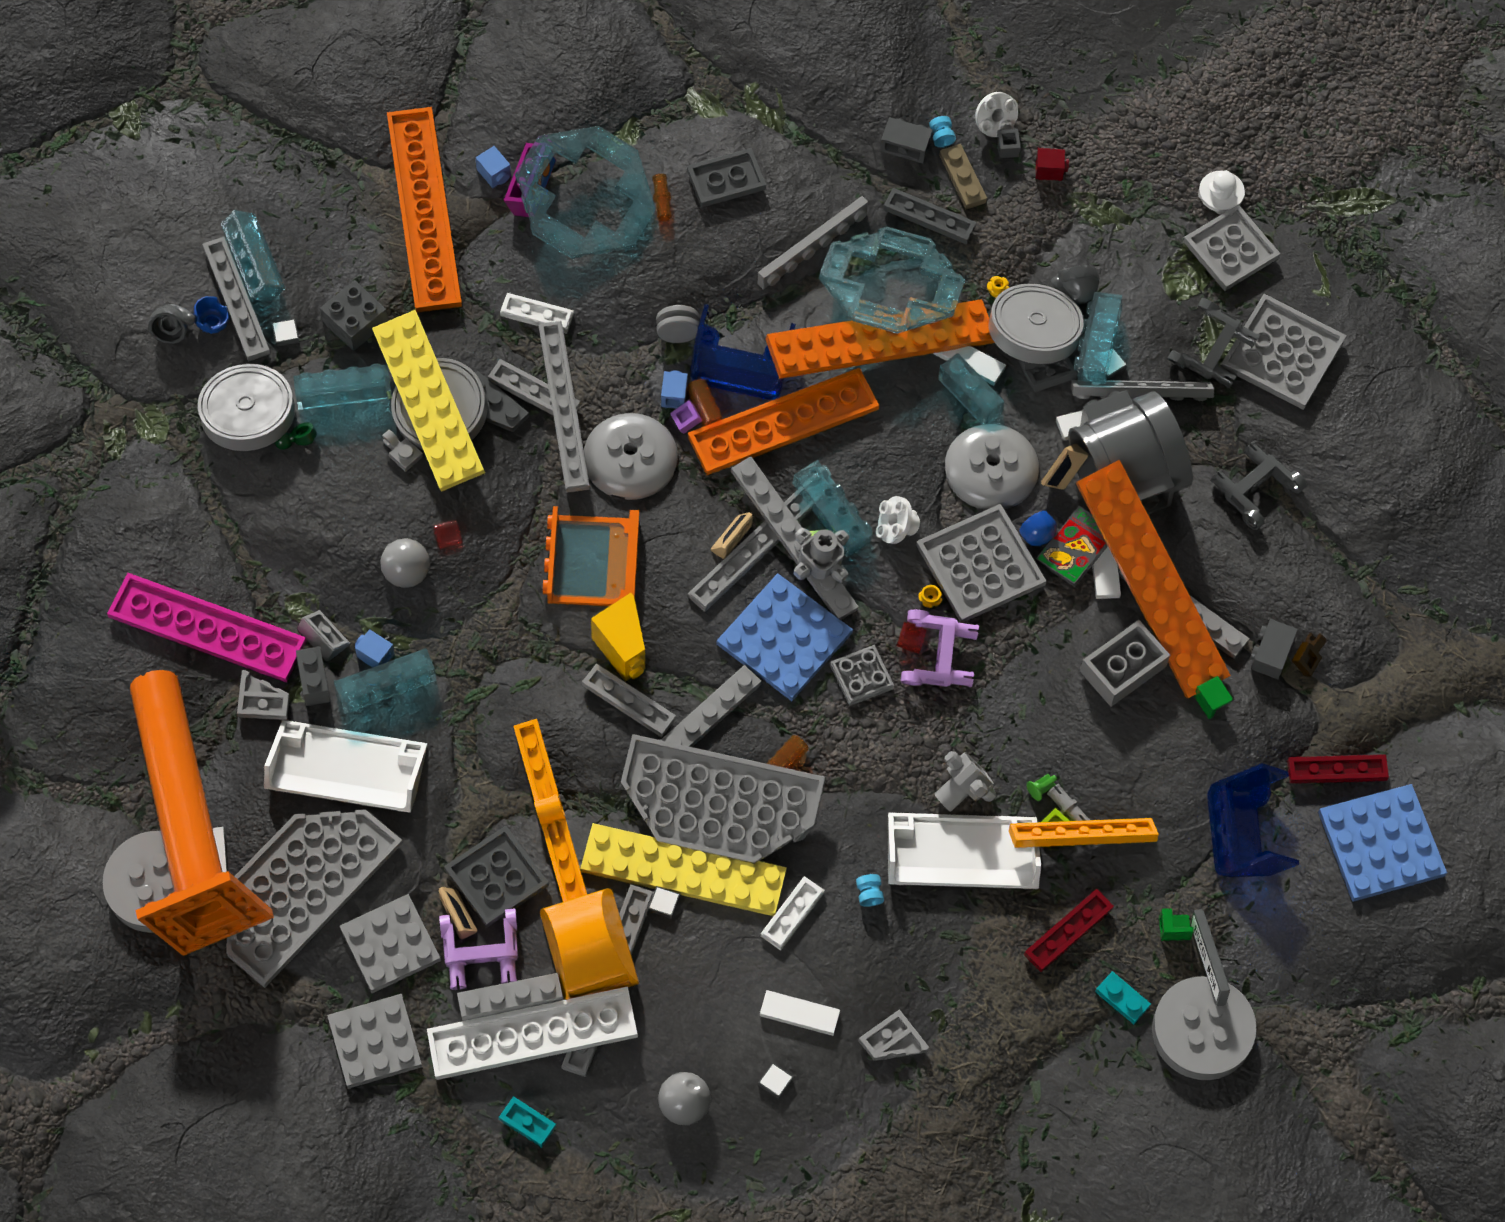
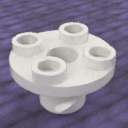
M994 92L987 95L981 100L976 109L975 121L977 127L982 133L990 137H997L998 130L1014 129L1018 117V103L1011 96L1003 92Z
M1227 170L1214 171L1207 174L1202 179L1198 196L1203 204L1220 215L1238 204L1240 206L1245 195L1242 181Z
M894 496L888 501L884 500L881 502L878 526L876 528V536L878 538H881L886 543L897 544L906 535L911 536L918 531L920 527L919 516L916 511L912 510L907 499Z

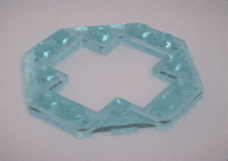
M600 126L538 136L515 173L517 184L519 183L522 192L521 197L525 211L528 213L531 222L532 234L571 259L580 258L588 254L607 253L621 248H633L656 210L638 150ZM587 147L625 171L615 189L634 200L616 232L595 220L586 237H583L546 214L556 195L537 184L556 152L576 164Z
M890 227L880 228L877 233L870 235L866 232L853 236L847 242L842 243L839 240L831 243L819 275V280L852 321L897 334L953 317L965 282L961 274L954 272L952 269L953 265L943 253L940 254L935 249L936 244L932 239ZM883 248L923 259L919 275L940 280L933 303L910 297L905 312L861 300L865 284L844 279L852 256L875 262L879 249Z

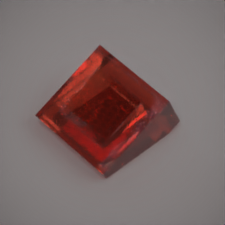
M456 519L432 525L439 549L463 543Z

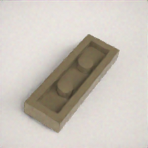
M958 144L940 150L939 156L965 210L987 203V196L962 145Z

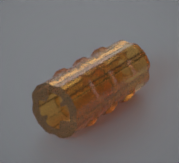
M698 379L689 383L687 391L690 395V400H692L702 419L703 427L722 420L720 408H718L706 380Z
M792 735L766 764L793 769L794 765L806 754L809 747L800 737Z

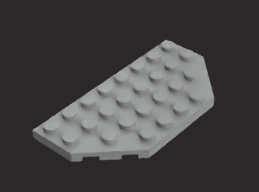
M632 734L621 783L657 841L755 864L815 827L826 777Z
M366 809L348 813L335 811L321 812L319 815L294 814L235 875L241 883L272 909L274 918L227 937V956L265 988L403 844L402 839Z

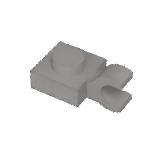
M391 430L382 435L384 438L383 443L391 449L389 457L405 472L423 457V453L407 438L400 442Z

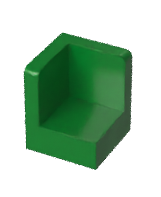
M1218 676L1197 686L1196 695H1194L1208 719L1214 717L1217 709L1232 702L1231 695Z
M1172 908L1161 910L1159 915L1161 941L1191 940L1194 928L1190 927L1189 915H1172Z

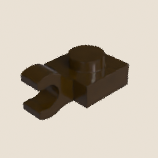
M1312 633L1308 634L1305 642H1302L1292 659V662L1304 676H1312L1322 659L1319 651L1325 645L1326 638L1321 633H1319L1317 638Z

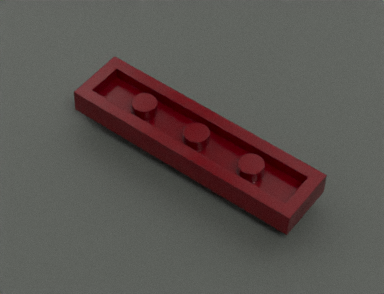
M1386 754L1288 757L1287 760L1290 784L1387 781L1389 778Z
M1098 889L1094 890L1024 952V956L1040 972H1043L1109 914L1114 906Z

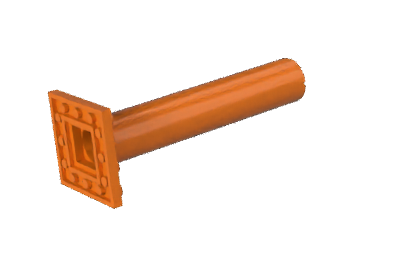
M155 670L147 672L144 676L136 677L130 685V692L174 892L166 898L156 902H149L144 907L135 911L140 922L184 956L273 919L274 915L272 909L229 871L222 872L178 677L171 671Z

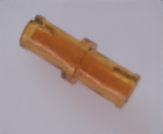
M656 174L652 177L655 192L653 201L657 207V219L667 221L672 218L669 202L671 200V193L668 192L667 175Z

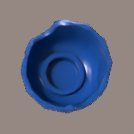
M205 296L197 300L194 305L193 315L195 316V324L202 331L213 334L226 328L229 322L227 306L220 304L217 297Z
M1041 511L1029 517L1022 524L1019 532L1029 545L1042 546L1053 539L1057 531V524L1047 511Z

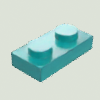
M1113 971L1095 990L1099 996L1133 1025L1151 1006L1150 1002Z
M514 1096L499 1116L501 1122L541 1148L556 1128V1123Z

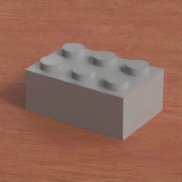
M1138 620L1083 659L1080 672L1112 707L1166 668L1170 654L1142 622Z

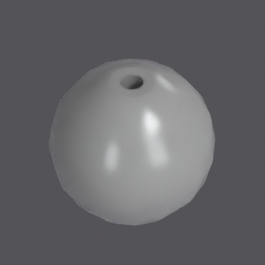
M408 538L397 539L385 548L380 559L381 571L386 580L394 586L401 588L414 587L425 579L429 571V555L424 546L416 540Z
M679 1072L671 1075L661 1085L658 1095V1104L663 1115L669 1121L678 1125L697 1123L707 1114L711 1102L710 1090L705 1081L698 1075L688 1072Z

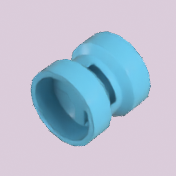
M939 116L930 121L929 127L933 129V142L935 146L947 147L956 141L955 132L951 130L952 122L950 117Z
M869 874L856 879L857 888L860 890L859 903L861 906H876L884 902L883 892L880 891L882 883L879 875Z

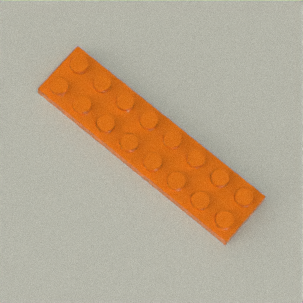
M859 367L688 432V438L706 475H710L736 465L749 457H757L879 410V404Z

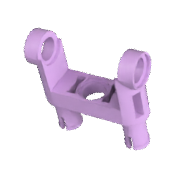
M909 610L907 616L909 623L916 624V627L939 630L935 672L919 669L903 671L901 673V683L913 686L922 685L923 683L944 687L951 684L972 687L974 672L953 670V667H951L955 637L977 640L978 632L976 631L979 630V625L958 623L955 618L929 615V612L924 610Z
M505 909L506 918H503L506 943L455 948L453 923L451 924L450 915L439 916L445 965L449 967L450 989L457 990V979H459L460 989L467 987L464 966L475 963L497 961L500 963L501 984L508 983L507 974H510V982L517 981L515 961L518 958L515 909Z

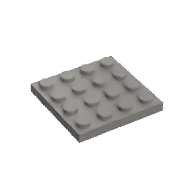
M1263 294L1244 326L1259 334L1258 340L1253 348H1251V346L1236 339L1223 360L1221 367L1304 410L1347 335Z
M1001 504L916 542L919 552L960 623L1046 585V579Z

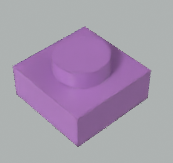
M690 400L670 413L678 429L683 434L702 422L699 413Z

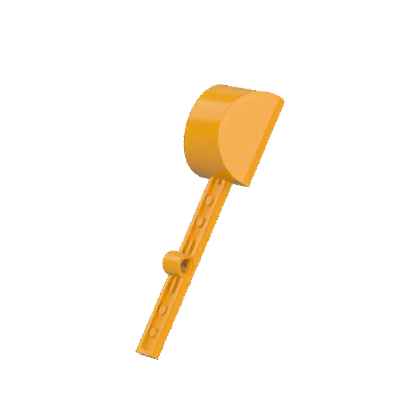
M537 719L514 725L534 797L536 812L543 829L563 900L562 903L540 910L563 998L568 1000L638 985L639 980L613 891L607 888L587 894L539 722Z

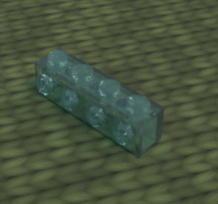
M234 210L221 223V226L251 299L272 302L285 290V286L255 214Z
M1094 292L1093 301H1088L1087 314H1089V318L1084 319L1083 325L1085 336L1084 338L1080 337L1078 351H1081L1080 356L1075 357L1074 370H1078V380L1106 384L1122 312V295Z
M373 364L369 367L361 368L349 367L345 370L337 371L325 370L324 372L313 374L306 372L293 376L298 410L392 398L387 364Z
M817 460L794 474L792 484L806 503L809 504L826 530L828 529L834 534L844 530L849 535L848 542L843 546L846 557H849L871 542L873 536L871 526L867 521L863 522L858 515L857 507L854 503H849L843 488L839 484H835L829 469L825 465L822 466Z
M425 648L334 681V686L342 710L346 714L412 689L428 685L436 681V674L431 658Z

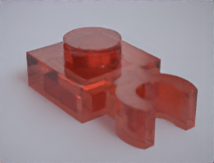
M908 621L907 623L904 622L896 646L919 654L927 630L923 629V627H916V624L909 623Z

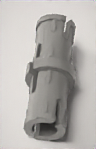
M1060 784L1055 785L1056 788L1052 787L1048 791L1047 795L1061 809L1060 812L1071 821L1090 820L1077 806L1078 802L1075 799H1071L1061 788Z

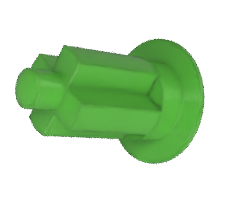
M1046 774L1034 783L1032 781L1027 782V790L1031 797L1040 801L1044 793L1055 787L1056 784L1054 782L1057 780V777L1055 775L1050 777L1049 774Z

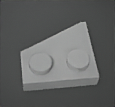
M242 670L237 716L240 718L287 720L289 693L279 688H274L265 680H259L251 676L250 672Z
M900 1009L859 1038V1043L873 1061L921 1054L929 1051V1046Z

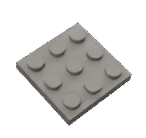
M1239 204L1188 234L1183 240L1184 244L1224 291L1280 257V252Z
M409 894L339 926L371 993L379 991L441 961Z
M402 994L327 1015L347 1089L422 1067Z

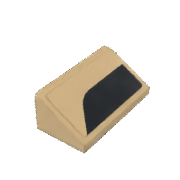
M1078 444L1064 448L1041 481V484L1056 489H1065L1087 459L1088 453Z
M749 512L738 515L712 546L711 551L725 559L752 527V514Z
M439 888L440 900L447 914L450 915V920L459 938L462 940L477 933V928L459 892L452 888Z

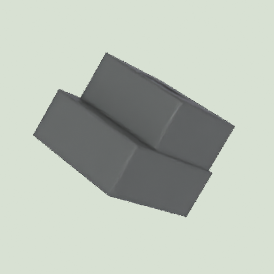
M1018 128L998 130L997 146L999 158L1019 157L1021 145Z

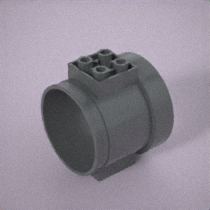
M1127 390L1122 392L1115 391L1102 400L1089 401L1083 407L1080 426L1069 429V446L1078 444L1088 453L1087 459L1077 472L1079 479L1081 480L1120 460L1148 515L1171 506L1173 494L1192 485V465L1184 437L1169 406L1155 391L1134 399L1130 398Z

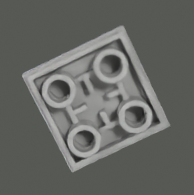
M875 645L830 662V667L849 706L894 689V684Z

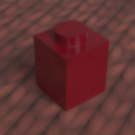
M1038 148L1035 179L1062 181L1064 172H1068L1069 159L1065 158V149Z

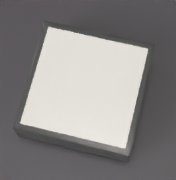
M295 319L272 323L276 347L299 343Z
M1114 348L1097 357L1094 361L1095 365L1108 380L1127 369V363Z
M656 886L648 911L672 919L680 894Z
M772 1062L759 1080L758 1086L777 1099H780L794 1076Z

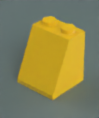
M629 593L591 618L593 641L625 682L630 678L635 679L639 677L645 669V646L633 594Z

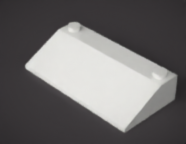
M282 720L265 763L264 789L411 813L418 790L427 743Z
M888 813V884L1039 889L1041 871L1039 847L1015 848L1008 832L1010 824L1037 823V817Z

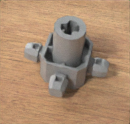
M800 528L795 533V538L801 545L799 564L795 567L793 574L799 580L805 579L810 574L815 579H825L832 574L831 577L837 582H843L848 577V571L841 565L844 557L843 546L848 542L849 535L844 530L834 534L832 531L825 529L819 530L811 536L812 533L806 528Z
M951 751L945 756V762L949 766L947 770L952 778L934 795L946 809L951 812L968 795L975 801L982 798L985 801L991 802L996 798V792L992 788L995 784L984 769L966 752L960 756L956 752Z

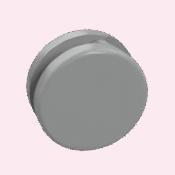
M673 305L663 308L657 313V335L666 342H688L695 339L700 333L699 313L692 307Z

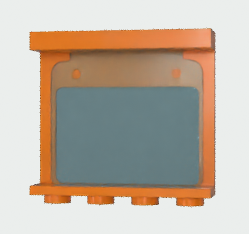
M553 506V514L548 515L547 529H551V537H546V551H550V556L545 558L544 573H548V580H543V594L547 595V602L551 604L611 606L629 593H632L635 599L639 510H630L629 518L558 515V506Z

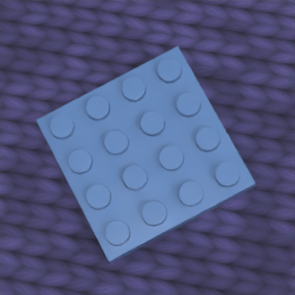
M777 573L718 638L716 645L789 700L793 701L849 638L853 629Z
M1412 784L1320 808L1318 811L1352 902L1445 877L1447 874Z

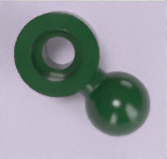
M302 423L296 426L291 433L286 432L274 444L281 450L290 448L293 442L297 445L306 446L314 441L317 432L311 423Z

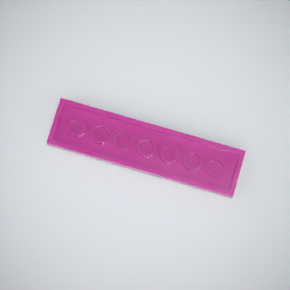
M127 573L107 612L108 618L286 683L297 662L296 651L302 650L306 644V637L131 573Z

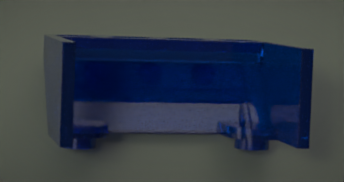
M704 304L696 333L690 368L692 381L699 385L768 400L779 397L785 378L779 379L768 346H766L764 355L718 345L719 332L714 327L708 326L709 305ZM791 323L789 330H795L796 324Z
M1261 763L1219 780L1210 786L1207 799L1214 865L1219 875L1225 877L1271 876L1299 865V860L1271 851L1262 852L1257 808L1264 806L1269 801L1271 796L1270 784L1288 777V771Z

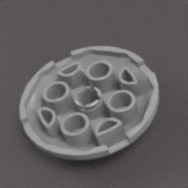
M624 413L602 421L590 433L584 446L587 474L592 483L602 492L610 496L625 497V500L642 499L659 492L672 479L678 462L677 446L671 433L659 421L643 414ZM626 451H633L635 454L628 455Z
M982 424L967 429L951 443L945 458L946 479L953 492L961 500L973 507L987 510L1001 504L1004 509H1008L1024 501L1033 491L1039 475L1038 457L1030 442L1016 430L998 424ZM988 462H997V465L991 466Z

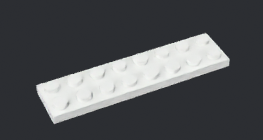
M628 986L427 1029L436 1080L638 1037Z

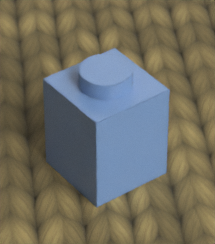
M495 146L476 157L477 171L492 188L499 184H504L511 177L509 162Z
M675 370L670 372L664 371L661 407L677 409L685 403L687 373Z
M370 629L365 635H361L355 643L357 658L378 672H381L395 655L393 644Z

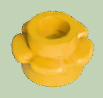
M994 276L987 283V289L990 295L996 298L1001 292L1009 288V282L1004 277Z
M935 585L925 586L918 596L919 601L927 608L938 606L942 602V593Z

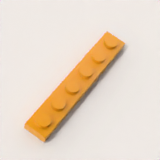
M1152 818L1010 824L1008 830L1015 848L1157 842L1159 836Z

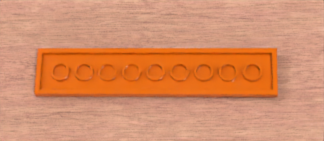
M432 107L387 112L416 312L462 307Z
M982 299L767 334L765 338L779 379L950 351L967 346L974 347L995 343L989 332V316Z
M1118 460L1075 482L1155 638L1170 654L1168 663L1186 698L1196 695L1197 686L1217 676L1221 681L1230 677L1231 675L1121 461Z

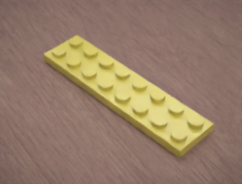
M416 310L373 327V332L441 492L484 474L483 466Z
M593 823L580 869L582 873L656 889V886L683 896L774 916L777 911L787 867L761 861L753 864L659 842L655 837Z

